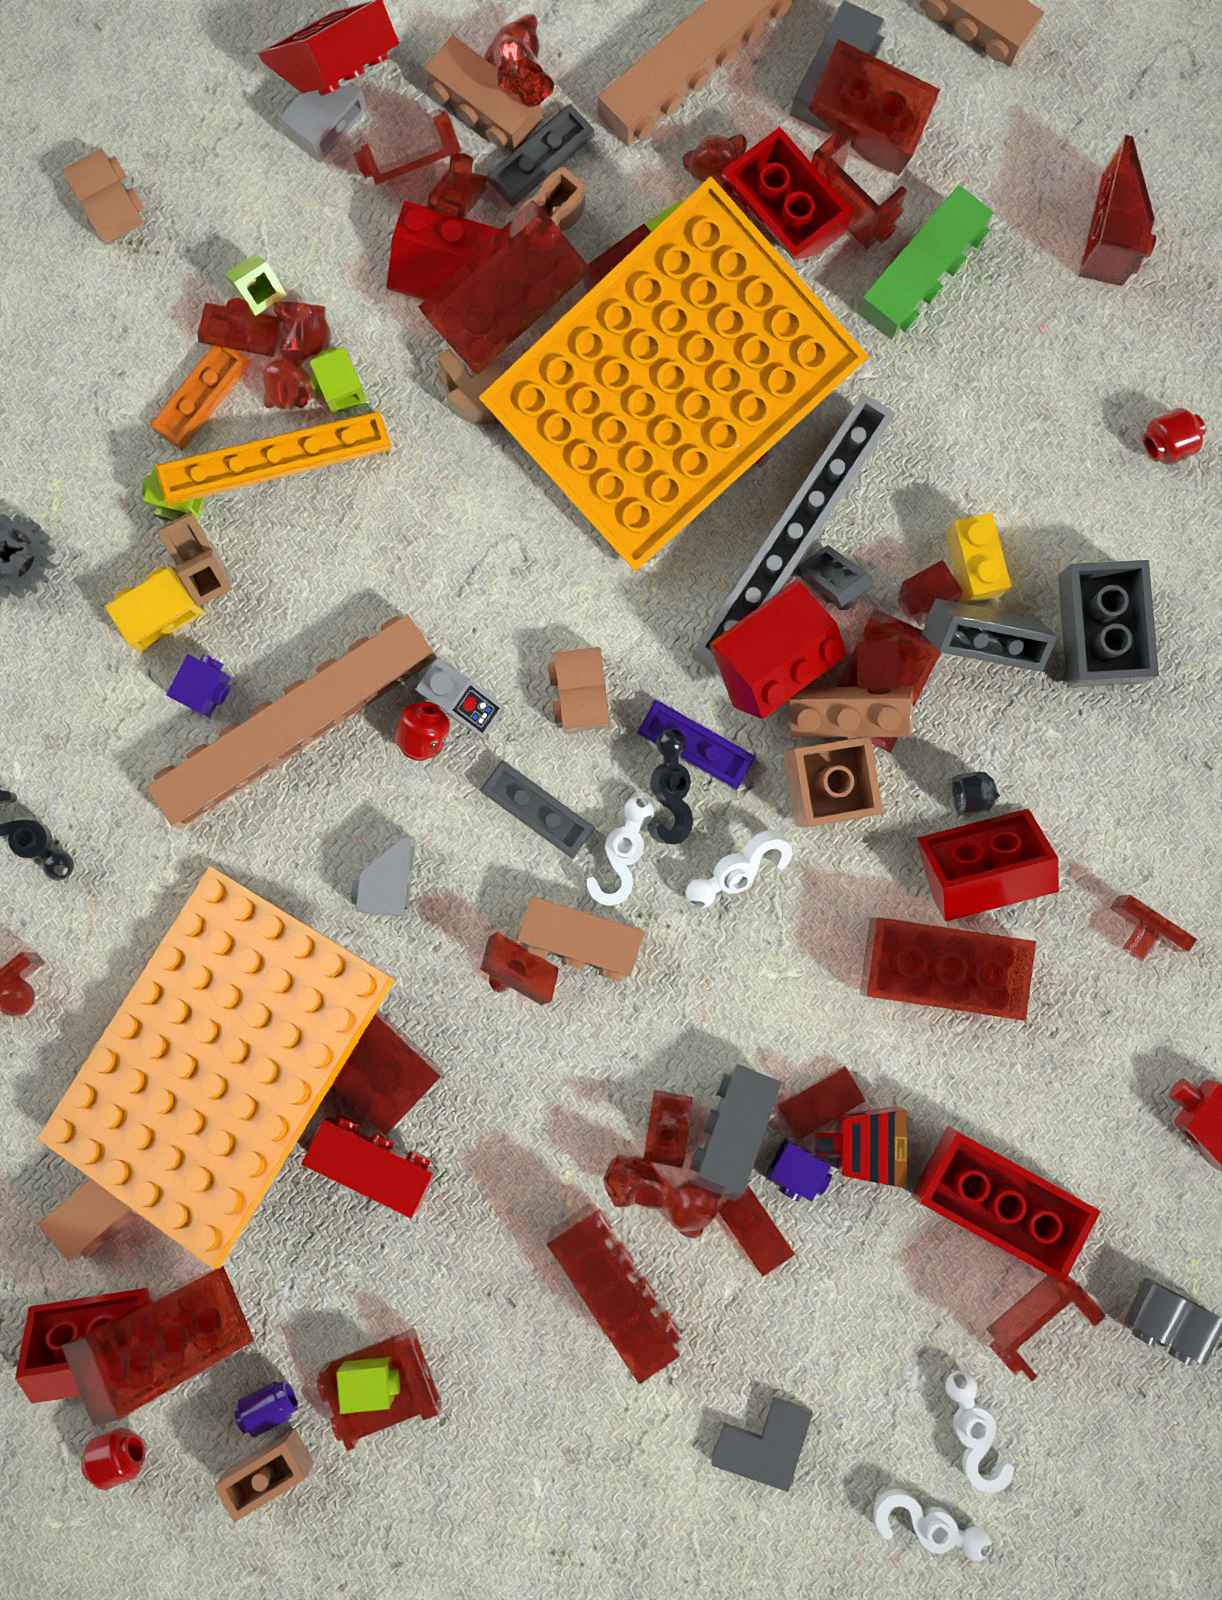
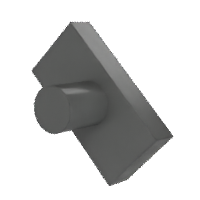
M829 545L797 567L802 578L834 601L839 610H848L855 606L858 602L857 596L873 585L866 571Z

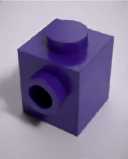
M187 654L166 696L210 718L217 704L221 705L226 700L231 688L230 684H228L231 677L221 671L224 665L221 662L205 654H202L200 660Z
M787 1138L783 1140L766 1171L771 1179L781 1184L778 1191L797 1202L800 1201L801 1197L812 1202L816 1194L822 1196L832 1179V1174L828 1173L831 1166L827 1161L816 1157L815 1154Z

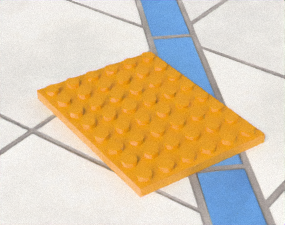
M710 176L478 398L629 566L637 572L859 368L869 356Z
M209 866L37 1139L209 1267L220 1269L395 982V979L227 875Z

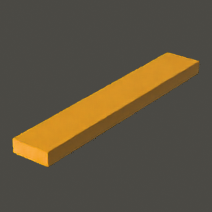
M379 410L154 465L166 506L389 451L391 450V443Z

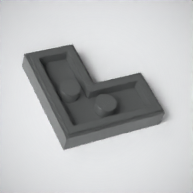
M773 1396L761 1435L723 1422L711 1460L712 1466L789 1492L813 1415L812 1410Z

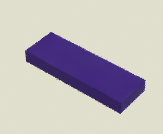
M655 700L636 734L656 745L657 736L661 731L668 728L680 730L685 735L687 744L685 751L679 756V759L737 791L756 756Z

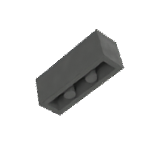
M843 0L794 95L790 116L828 134L831 133L837 121L840 123L844 122L852 105V101L848 99L852 90L860 91L869 69L865 68L869 57L874 60L877 58L884 43L885 37L880 35L884 22L883 18Z
M935 598L922 632L938 652L1043 672L1057 639V636L1037 618Z
M739 1064L733 1068L730 1074L723 1073L715 1095L721 1097L717 1111L712 1109L709 1111L702 1132L708 1134L704 1148L699 1146L696 1148L689 1169L695 1171L692 1184L737 1201L744 1195L781 1081Z

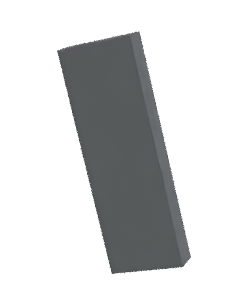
M569 103L487 174L488 182L513 208L595 136V129Z
M504 760L499 763L479 790L571 859L575 858L596 829Z

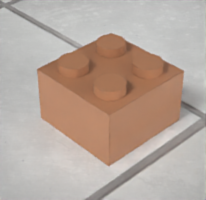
M857 737L783 750L796 827H813L883 814L871 737Z

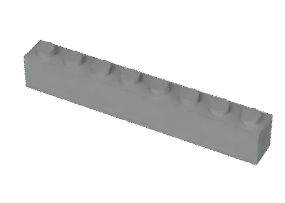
M864 393L861 395L696 645L692 655L693 659L721 676L709 643L782 591L889 428L896 413Z

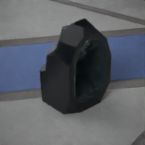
M970 772L952 777L951 790L954 807L958 815L988 812L995 804V800L1000 797L994 779L986 772Z

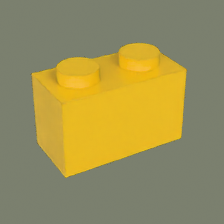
M993 513L954 521L945 534L963 604H972L1001 597L1011 588V583Z
M172 566L152 571L147 575L144 583L136 588H127L120 591L113 597V602L105 606L128 645L139 652L144 651L205 613L202 606L197 607L178 576L177 570Z

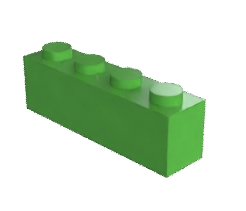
M958 185L862 297L857 313L891 340L900 330L906 333L919 318L920 314L917 310L924 301L930 305L940 294L944 287L941 281L947 274L954 277L965 264L968 258L964 254L969 248L973 246L975 249H978L988 237L991 229L987 226L994 212Z

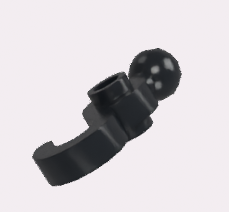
M675 728L665 729L657 736L656 746L659 753L663 756V763L654 769L650 781L651 790L663 806L673 812L675 817L674 826L669 831L660 823H650L648 825V831L653 839L660 843L672 845L682 843L688 838L693 826L692 811L689 805L682 800L690 790V774L687 768L679 764V756L685 751L687 742L685 735Z
M0 790V804L16 801L17 795L15 793ZM13 820L0 824V837H8L9 847L14 854L28 859L39 858L42 861V870L52 880H64L71 875L74 870L72 857L65 851H54L51 848L52 835L45 824L34 820ZM65 867L68 868V872L66 875L63 874V870Z

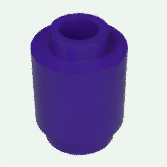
M286 1380L280 1383L273 1381L239 1399L238 1410L235 1411L234 1415L243 1434L249 1433L252 1437L256 1438L291 1419L292 1413L296 1412L299 1406L295 1392Z

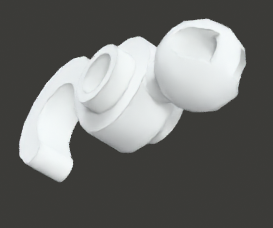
M633 796L626 802L624 807V815L627 819L625 826L612 831L606 839L605 849L613 869L621 878L620 889L615 893L607 894L600 889L594 877L587 879L588 892L595 901L602 905H618L625 901L632 892L633 878L627 866L633 865L642 856L644 843L639 830L641 826L646 825L652 820L655 812L653 803L645 796ZM645 799L647 806L641 808L637 805V801Z
M774 830L764 831L755 835L745 846L743 855L739 853L730 854L717 863L713 872L714 877L709 880L702 878L692 880L685 891L687 902L694 908L702 909L709 907L714 902L716 893L721 890L729 894L744 891L753 882L759 869L761 857L766 851L774 849L771 859L777 868L781 870L791 860V845L780 832Z
M963 1370L954 1371L948 1376L945 1388L949 1398L957 1402L960 1407L954 1415L953 1427L960 1441L968 1447L962 1459L963 1471L970 1483L979 1491L986 1493L999 1492L1007 1487L1012 1480L1014 1467L1009 1460L1002 1459L994 1473L983 1475L978 1472V1464L988 1452L995 1438L996 1423L987 1409L982 1405L975 1404L974 1397L977 1393L975 1378L969 1372ZM960 1374L961 1378L954 1381V1377Z
M892 1489L878 1497L874 1505L873 1517L878 1531L885 1539H891L893 1536V1531L888 1522L890 1511L896 1507H904L909 1511L911 1524L921 1544L928 1551L942 1554L948 1552L954 1546H958L964 1556L972 1561H981L988 1557L991 1551V1539L988 1533L980 1527L971 1526L965 1530L958 1529L954 1518L947 1510L942 1507L933 1506L922 1511L916 1498L906 1490ZM988 1545L987 1549L982 1550L984 1546Z

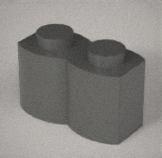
M1146 1277L1124 1319L1134 1328L1131 1333L1133 1336L1153 1347L1157 1341L1169 1346L1168 1354L1191 1366L1193 1360L1206 1366L1222 1333V1318Z

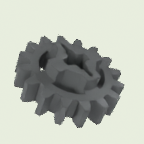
M5 514L0 515V571L5 576V580L0 579V596L6 599L9 597L10 592L19 599L23 598L25 588L33 593H37L38 589L35 583L38 580L45 583L49 581L48 577L43 574L45 569H55V564L47 560V556L56 553L53 547L46 544L51 539L50 535L43 530L40 531L41 526L33 520L27 522V519L19 514L15 515L13 521ZM18 533L28 536L32 543L22 542V539L18 537Z

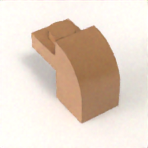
M450 349L437 356L441 370L437 373V376L449 392L446 397L451 411L464 421L474 424H486L498 420L478 397L504 373L499 364L494 362L473 378H470Z
M192 511L157 529V534L177 565L178 576L197 607L232 590L231 579L212 542H209Z

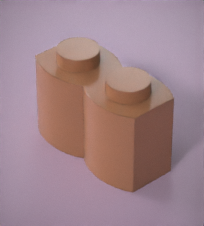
M102 148L61 169L90 222L105 244L145 223L139 213L145 207L133 187L129 190H126L121 180L127 176L115 156L108 159Z
M565 167L550 174L542 184L539 195L531 197L518 209L514 218L516 242L535 259L550 252L558 242L560 233L571 228L581 218L585 209V184Z
M594 647L554 652L555 663H548L550 685L558 686L559 700L553 701L555 724L562 723L565 733L610 727L601 648Z

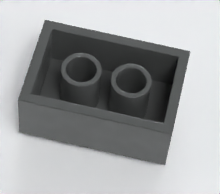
M1149 560L1070 564L1059 573L1058 584L1067 688L1144 684L1158 677L1159 670Z

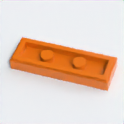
M218 338L149 426L164 439L183 451L250 367L251 362L221 338Z

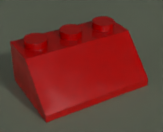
M371 0L332 11L264 49L258 55L265 65L303 94L317 90L319 95L323 96L339 89L341 86L338 81L342 78L344 81H348L364 74V65L374 66L389 58L387 52L400 43L383 0Z
M778 127L725 167L720 174L793 260L817 256L845 234L853 214L851 208L781 127Z
M404 200L392 235L386 287L388 290L494 321L516 255L513 232Z
M799 581L792 582L709 643L732 706L762 720L847 655L837 622Z
M1029 808L917 837L930 890L945 922L1059 892V858Z
M337 1114L335 1119L330 1117L323 1119L301 1165L412 1219L420 1210L437 1171L429 1166L432 1160L413 1150H410L408 1155L394 1149L395 1142L379 1133L373 1132L372 1136L369 1137L357 1131L359 1124L345 1116Z
M147 1288L29 1306L15 1379L31 1404L152 1385L156 1345Z

